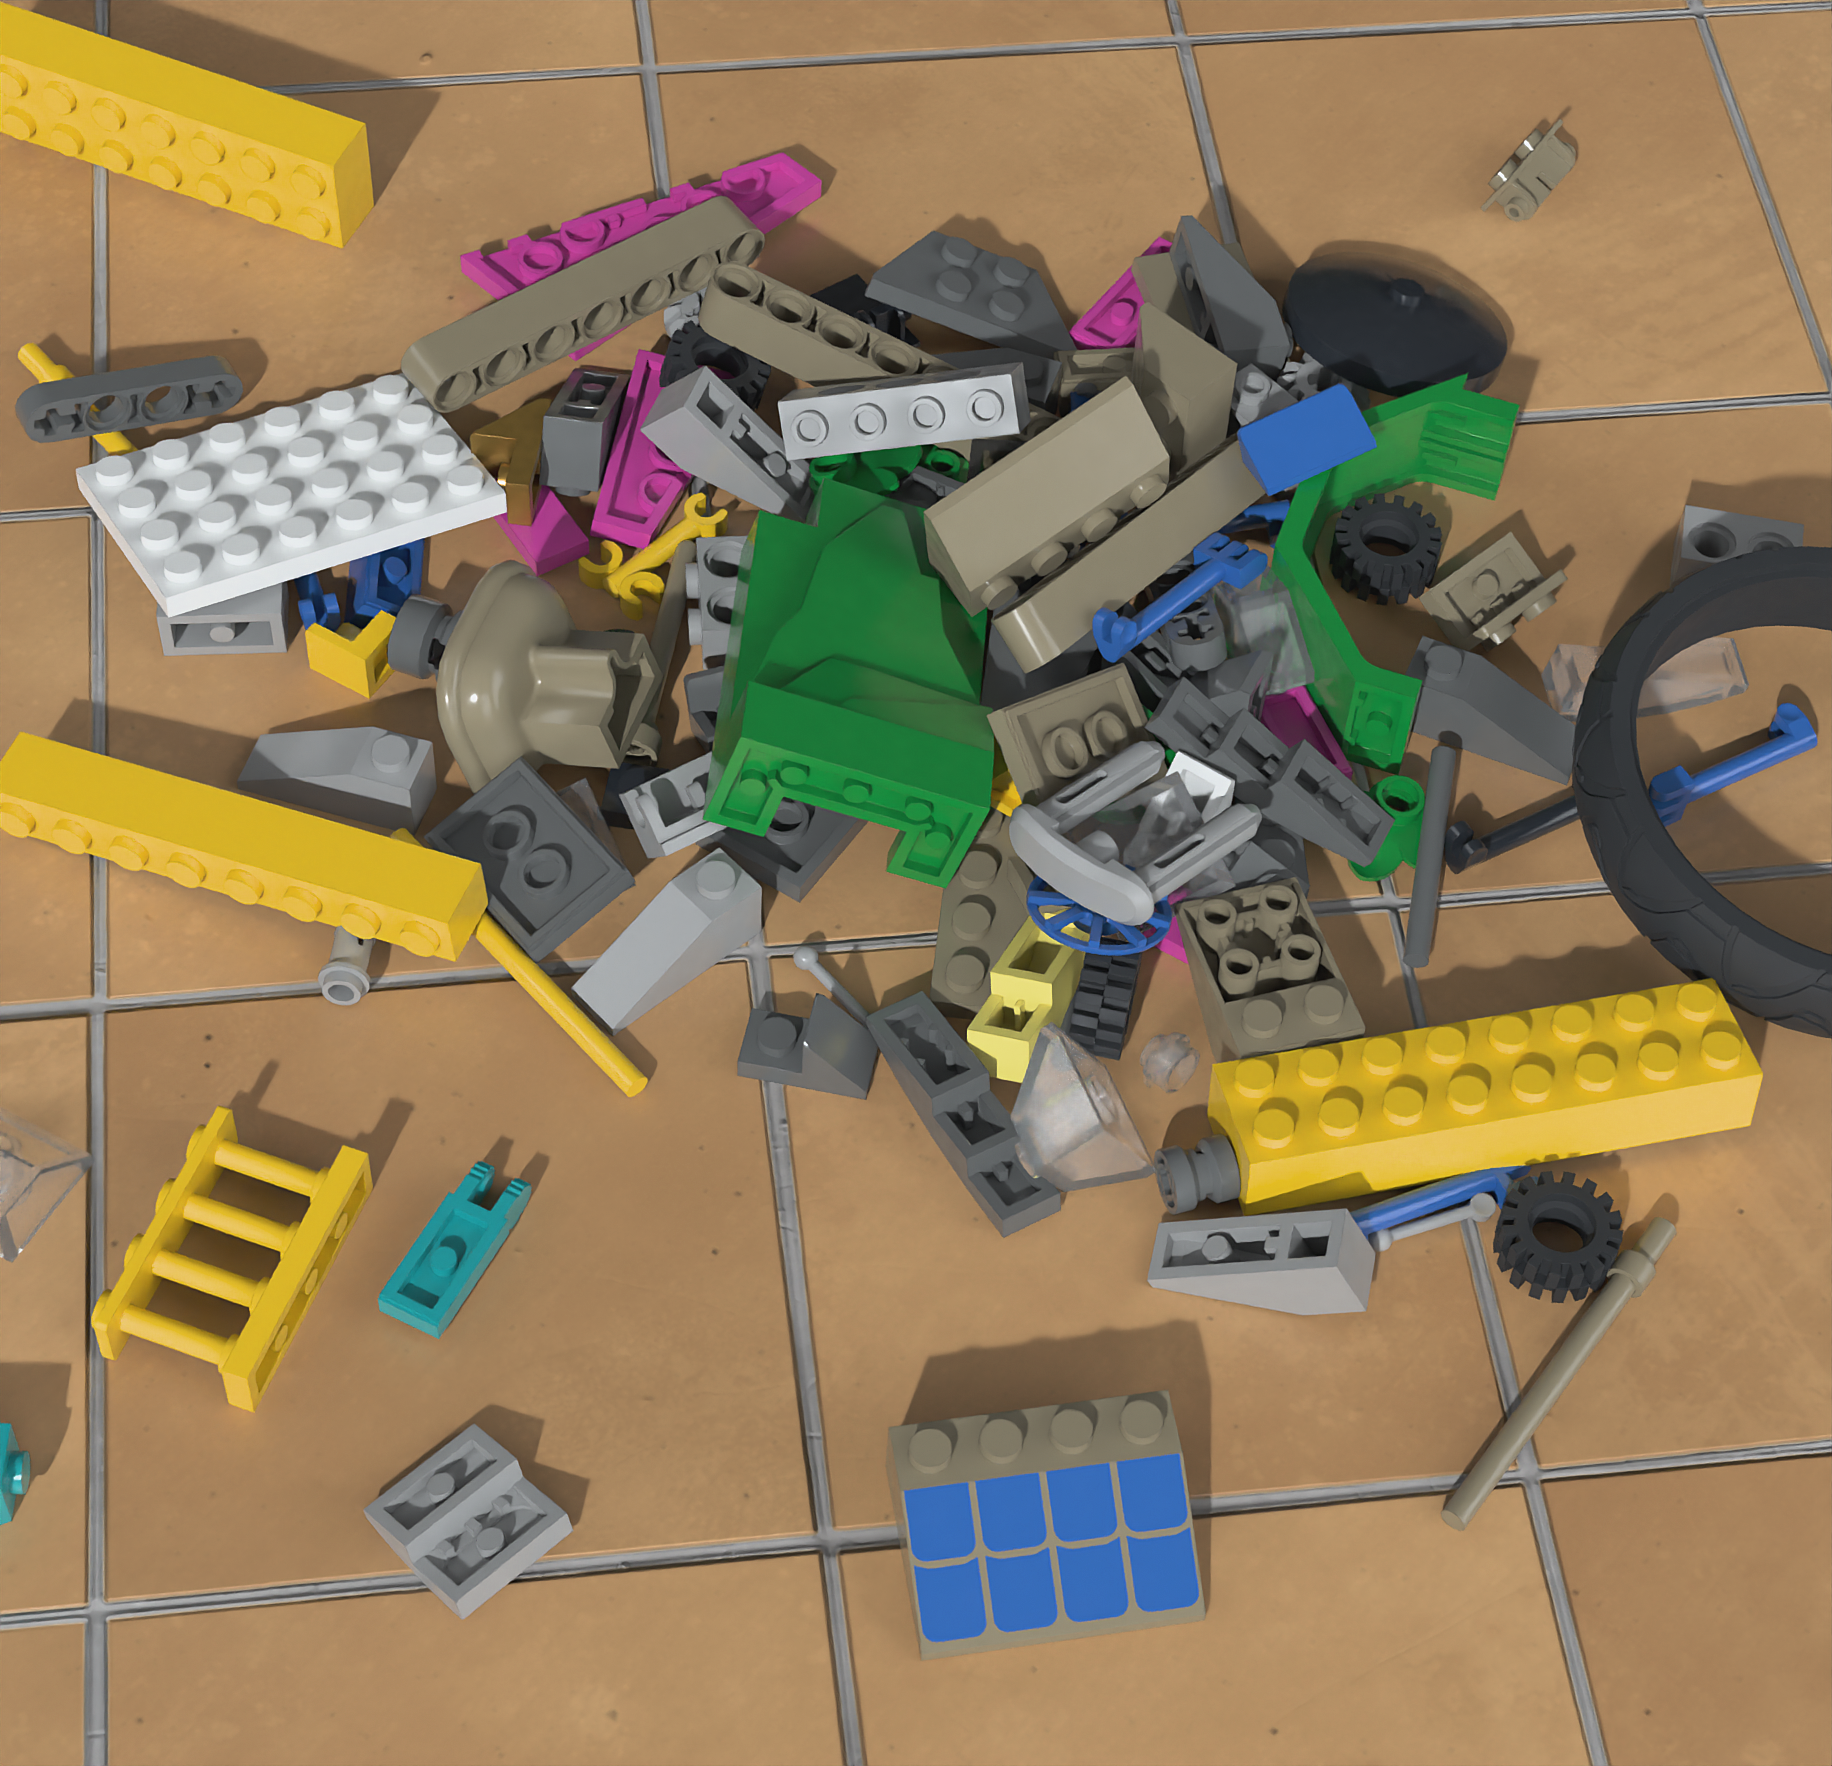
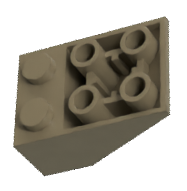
M1296 877L1175 904V916L1210 1047L1217 1063L1350 1041L1364 1037L1365 1024Z

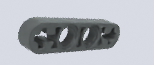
M205 356L36 384L20 395L15 405V412L31 440L39 443H51L216 415L229 410L238 402L243 392V385L226 358L221 356ZM163 386L171 387L169 393L162 399L155 402H145L147 396L155 389ZM107 395L115 396L114 401L107 408L100 411H89L91 405L99 398Z
M1193 551L1144 588L1150 604L1196 570L1194 568ZM1209 591L1159 628L1173 664L1181 670L1191 672L1206 671L1220 665L1227 657L1223 623Z

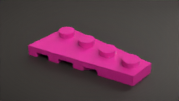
M638 349L596 506L590 536L644 549L654 541L695 476L682 470L640 431L659 393L665 388L660 387L659 384L660 370L665 355ZM708 367L719 379L734 378L729 372Z

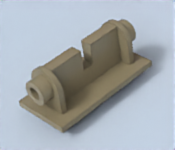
M1561 119L1544 135L1536 128L1514 152L1521 161L1516 164L1509 159L1488 182V185L1495 191L1482 205L1481 209L1484 212L1496 200L1504 208L1506 216L1512 221L1528 220L1535 214L1538 207L1563 177L1571 171L1575 165V150L1569 143L1561 142L1554 135L1563 124Z

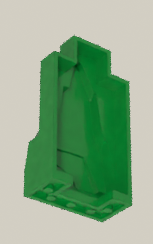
M824 478L805 518V523L759 510L741 550L702 820L764 837L783 797L898 829L899 832L888 851L886 872L947 888L986 818L991 804L994 733L987 715L993 713V708L980 705L988 607L971 617L929 564L924 511L927 509Z

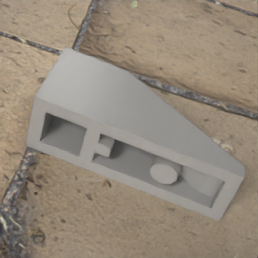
M706 365L661 390L640 431L682 470L772 514L805 523V518L815 498L809 486V478L811 476L809 464L804 459L787 461L783 439Z
M373 726L261 734L237 780V785L240 790L395 831L405 828L411 835L415 836L437 790L433 744L427 740Z
M720 847L672 879L574 984L571 988L572 996L612 1036L616 1035L761 932L762 887Z
M1347 1208L1165 1222L1158 1224L1147 1281L1153 1288L1298 1315L1367 1311L1376 1253Z

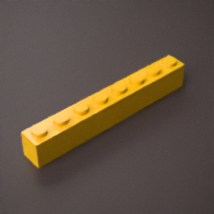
M21 731L0 761V828L13 836L21 838L27 836L57 844L70 853H88L112 860L128 870L139 871L142 869L166 876L185 887L196 888L200 886L227 894L243 904L253 905L257 903L287 912L292 917L304 922L315 920L335 927L342 925L346 931L358 938H376L403 946L419 956L429 957L434 955L457 962L489 903L482 867L477 862Z

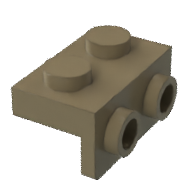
M1509 532L1419 597V600L1454 647L1469 651L1481 643L1488 652L1517 631L1510 621L1519 614H1522L1527 622H1529L1556 603L1557 600L1551 591L1568 578L1560 569L1545 579L1514 535Z

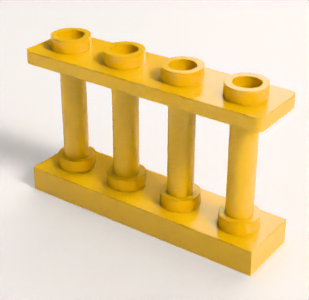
M218 1105L207 1125L200 1124L193 1132L187 1147V1160L176 1179L169 1178L162 1186L156 1201V1215L145 1234H136L130 1242L124 1258V1271L113 1290L106 1289L98 1298L92 1313L91 1325L95 1330L101 1355L114 1361L118 1359L132 1334L218 1365V1371L223 1376L229 1404L254 1413L373 1191L368 1153L343 1145L331 1168L324 1166L320 1171L239 1144L232 1109ZM224 1168L306 1195L310 1197L311 1205L302 1222L294 1221L289 1226L208 1197ZM196 1222L279 1251L281 1260L272 1277H263L259 1282L177 1252L192 1225ZM166 1278L250 1308L251 1316L241 1334L234 1333L228 1339L146 1310V1307L162 1279Z

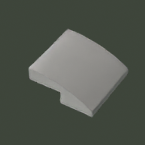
M475 1423L363 1509L368 1521L394 1552L462 1620L573 1532L568 1514L524 1478L517 1458Z

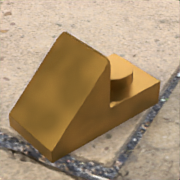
M539 398L477 429L470 436L471 453L477 457L492 477H498L497 483L506 492L508 524L532 526L542 485H539L543 418L552 404V399Z

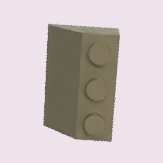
M1147 301L1139 309L1131 383L1134 385L1170 457L1169 482H1171L1226 440L1237 363Z

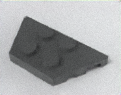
M933 230L876 271L865 291V296L1002 348L1007 347L1052 360L1054 352L1077 350L1037 270L1025 266L1015 258L1001 257L975 247L963 238L949 237Z

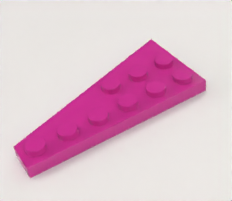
M782 152L722 171L721 180L693 189L688 182L670 188V197L646 204L641 197L563 222L560 232L533 241L527 234L507 240L508 249L482 256L481 252L476 250L460 255L461 272L499 301L718 196L728 197L765 235L820 198L822 180ZM626 327L568 356L576 362Z

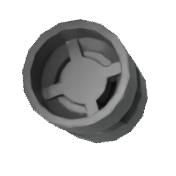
M420 594L411 595L398 612L389 638L387 657L388 665L391 669L422 680L428 679L435 674L437 681L439 663L444 649L463 610L453 615L452 608L447 603Z

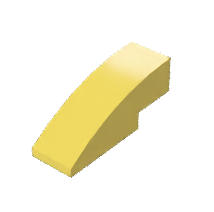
M1063 909L1054 913H1041V915L1046 920L1069 909ZM1031 916L1024 922L991 970V994L967 1028V1046L989 1071L990 1077L1028 1085L1031 1084L1046 1059L1060 1030L1067 1009L1079 984L1086 952L1065 946L1049 937L1034 923ZM1073 923L1061 929V932L1088 942L1089 934L1078 929Z

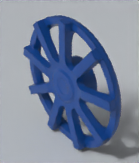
M1128 864L1125 865L1132 872L1135 870V867ZM1039 876L1031 882L1027 891L1026 904L1029 914L1034 923L1045 934L1065 946L1091 954L1121 956L1148 950L1164 939L1172 922V911L1167 901L1168 895L1154 904L1157 912H1153L1152 917L1145 923L1154 926L1156 931L1152 936L1146 938L1136 927L1120 924L1093 912L1062 893L1044 892L1043 889L1050 884ZM1045 905L1072 907L1046 920L1038 909L1040 906ZM1073 923L1078 929L1089 934L1088 942L1061 932V929ZM1120 931L1129 942V944L1103 945L1100 944L1101 936L1112 935Z

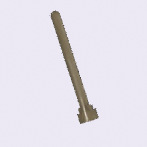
M690 540L681 541L675 549L650 643V649L663 678L622 761L623 763L656 767L662 747V737L659 734L658 727L655 725L687 601L685 563L696 562V544Z

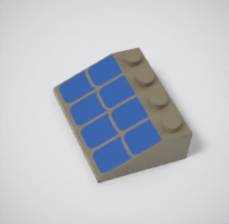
M1168 1390L888 1427L886 1472L921 1661L1205 1621L1206 1611L1184 1457Z

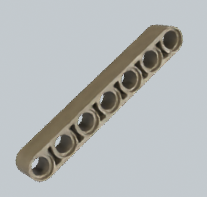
M718 196L711 198L420 338L406 350L401 361L402 372L435 410L443 413L457 410L706 288L712 269L718 264L737 262L749 266L759 257L764 248V233L728 197Z
M725 262L718 264L712 269L698 315L699 324L703 330L712 337L814 387L960 370L746 265L737 262ZM1028 402L1031 421L1019 434L933 444L965 458L967 461L986 470L1062 418Z
M1237 432L1169 482L1164 493L1154 503L1142 509L1135 508L1119 520L1104 537L1089 543L991 619L1024 673L1041 667L1064 652L1093 629V618L1099 609L1106 607L1115 612L1193 551L1194 547L1217 532L1266 493L1243 463Z

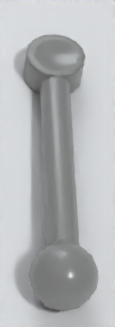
M808 945L798 947L793 955L796 967L801 970H809L869 1030L866 1025V1016L870 1014L818 961L819 957L816 949Z
M1478 1193L1465 1206L1368 1235V1242L1374 1251L1383 1252L1390 1248L1393 1241L1461 1220L1472 1218L1477 1222H1485L1494 1214L1496 1203L1489 1194Z

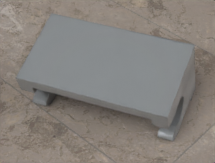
M712 751L619 794L648 859L668 856L727 827L702 820Z

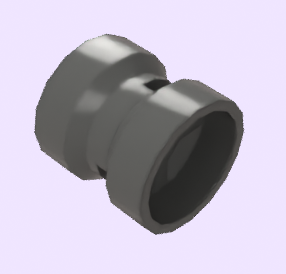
M1217 1134L1202 1138L1197 1143L1195 1150L1192 1148L1184 1150L1180 1146L1174 1145L1155 1151L1154 1169L1158 1188L1163 1202L1171 1214L1176 1215L1191 1211L1196 1208L1199 1201L1205 1200L1206 1197L1218 1204L1237 1199L1240 1196L1241 1183L1237 1161L1231 1145L1224 1135Z

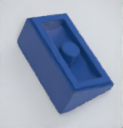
M1343 383L1332 386L1241 427L1237 432L1243 463L1268 496L1377 447L1376 440L1353 396Z
M425 538L350 561L344 623H350L360 629H364L381 610L397 617L401 607L411 595L421 594Z

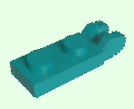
M483 1161L475 1163L454 1194L451 1192L447 1194L380 1292L378 1297L379 1311L440 1339L508 1237L509 1229L514 1227L520 1214L523 1213L532 1193L531 1184L520 1178H515L507 1186L492 1210L489 1211L480 1207V1204L492 1187L496 1170L494 1166Z

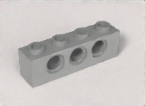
M1023 362L795 389L777 402L787 461L1019 434L1031 421Z

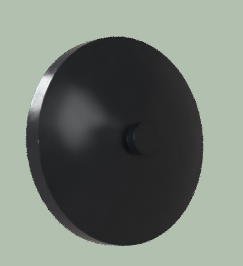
M1339 252L1313 258L1302 264L1293 273L1282 303L1283 319L1285 323L1289 324L1293 339L1315 361L1350 382L1393 397L1400 398L1468 373L1465 390L1481 393L1496 380L1507 352L1508 342L1503 325L1495 313L1478 296L1463 285L1435 270L1392 256L1366 252Z

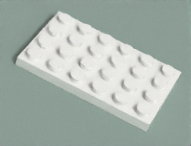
M403 373L385 375L377 378L374 382L343 391H330L319 398L288 407L272 408L261 415L234 423H221L213 426L210 430L179 439L163 440L152 447L121 456H108L97 463L76 468L79 490L168 618L507 512L506 492L477 457L471 453V450L442 415L432 407Z

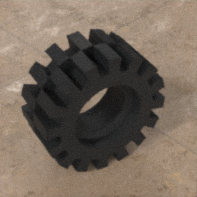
M692 320L684 323L682 331L677 328L669 342L660 370V387H667L700 369L698 365L713 366L731 373L734 377L733 379L720 380L751 410H757L771 373V365L712 337L703 330L700 324L697 327Z
M1374 494L1372 504H1369L1364 496L1356 499L1354 508L1347 505L1342 510L1341 518H1338L1335 527L1330 564H1333L1331 572L1334 578H1342L1341 587L1349 593L1355 587L1359 588L1357 599L1365 602L1369 594L1377 595L1376 605H1387L1389 596H1394L1397 605L1407 603L1409 593L1415 599L1423 595L1425 586L1429 588L1433 582L1442 545L1441 528L1435 527L1436 518L1431 512L1421 517L1423 505L1414 501L1408 508L1403 506L1405 499L1403 496L1395 495L1393 503H1386L1385 494ZM1387 543L1400 548L1406 554L1385 556L1373 552L1365 545Z
M1102 936L1100 939V944L1103 945L1129 944L1126 941ZM1143 951L1121 956L1098 955L1086 952L1072 1013L1067 1045L1068 1050L1120 1060L1132 1011Z
M1552 1171L1541 1172L1537 1185L1531 1176L1521 1180L1518 1191L1512 1188L1507 1195L1494 1232L1496 1234L1493 1240V1252L1500 1253L1497 1260L1500 1271L1503 1273L1513 1268L1509 1282L1517 1289L1525 1281L1529 1282L1532 1286L1528 1296L1538 1300L1541 1298L1543 1289L1552 1291L1551 1303H1564L1568 1290L1571 1291L1574 1301L1586 1298L1589 1287L1594 1292L1599 1290L1604 1284L1608 1271L1614 1264L1622 1242L1623 1230H1619L1622 1223L1620 1211L1610 1212L1614 1200L1607 1192L1598 1198L1594 1197L1597 1184L1588 1178L1582 1188L1573 1185L1575 1173L1564 1171L1561 1182H1554ZM1549 1221L1567 1225L1582 1238L1583 1246L1574 1252L1552 1250L1535 1238L1532 1228L1537 1223Z

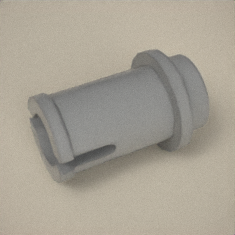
M342 925L335 928L329 962L321 968L318 975L322 994L327 1000L338 1005L347 1006L357 1003L362 996L367 994L371 984L367 969L376 938L362 939V941L358 942V937L350 934Z

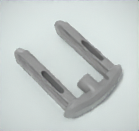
M1140 741L1129 746L1072 784L1065 786L1061 791L1036 807L1030 804L1017 806L1012 811L1009 835L1017 855L1039 877L1058 892L1085 908L1115 922L1134 926L1141 925L1152 917L1156 902L1255 836L1262 820V814L1259 808L1251 803L1230 806L1169 848L1159 852L1157 856L1133 872L1118 862V847L1107 833L1094 831L1076 844L1061 836L1158 773L1165 758L1164 748L1155 741Z

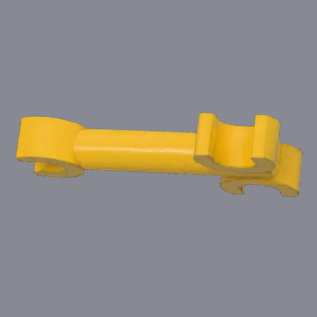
M702 492L694 494L684 504V519L623 564V553L617 544L604 540L600 543L601 560L606 564L595 565L583 556L578 560L579 577L588 587L605 589L613 598L620 597V608L623 614L630 619L638 621L643 617L642 601L637 596L646 595L659 604L662 602L665 590L664 583L660 577L651 572L674 556L675 549L681 541H694L696 538L723 536L728 529V512L721 509L711 517H701L706 512V495Z

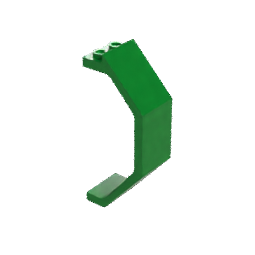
M1468 373L1362 411L1361 414L1376 440L1377 447L1299 482L1276 540L1261 621L1264 629L1294 681H1303L1347 761L1394 775H1399L1405 758L1423 680L1376 667L1363 658L1310 561L1327 519L1342 511L1347 505L1355 506L1356 499L1364 496L1368 501L1374 498V494H1386L1415 482H1429L1495 501L1501 484L1520 405L1465 390Z

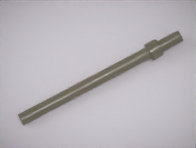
M1655 1217L1631 1250L1621 1251L1606 1275L1608 1282L1441 1512L1442 1519L1449 1526L1459 1531H1463L1629 1299L1642 1295L1656 1275L1655 1263L1677 1234L1675 1226L1670 1221L1662 1217Z

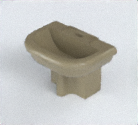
M506 560L490 567L478 582L447 641L439 663L436 686L438 719L445 740L473 794H476L521 756L536 772L543 764L547 763L619 769L663 675L644 634L577 630L563 598L553 585L537 577L529 566L514 560Z

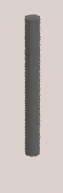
M1447 746L1435 747L1431 752L1403 962L1414 968H1422L1429 963L1456 760L1455 750Z

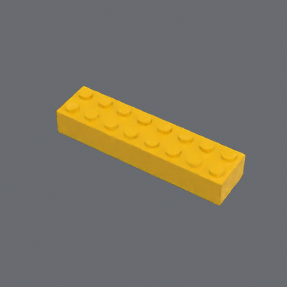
M0 1V132L341 249L345 247L373 209L374 198L366 123Z
M1710 978L1212 1064L1207 1118L1213 1134L1224 1135L1231 1145L1240 1175L1241 1191L1238 1200L1244 1216L1434 1183L1477 1170L1521 1165L1529 1166L1750 1126L1763 1072L1715 979Z

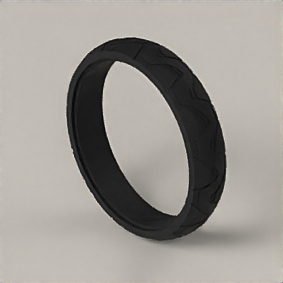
M1832 547L1778 548V551L1767 549L1746 553L1700 568L1674 581L1666 591H1659L1625 622L1608 643L1603 654L1600 655L1594 666L1595 669L1588 678L1575 726L1572 746V781L1577 811L1583 825L1582 828L1586 841L1604 882L1630 921L1644 937L1647 936L1651 940L1650 944L1666 960L1692 981L1715 979L1727 1003L1755 1017L1762 1016L1765 1017L1764 1020L1787 1029L1832 1039V954L1824 953L1798 943L1766 927L1720 894L1692 866L1676 846L1652 803L1641 771L1637 748L1636 718L1643 683L1662 664L1679 652L1703 640L1723 633L1752 627L1797 626L1832 631Z

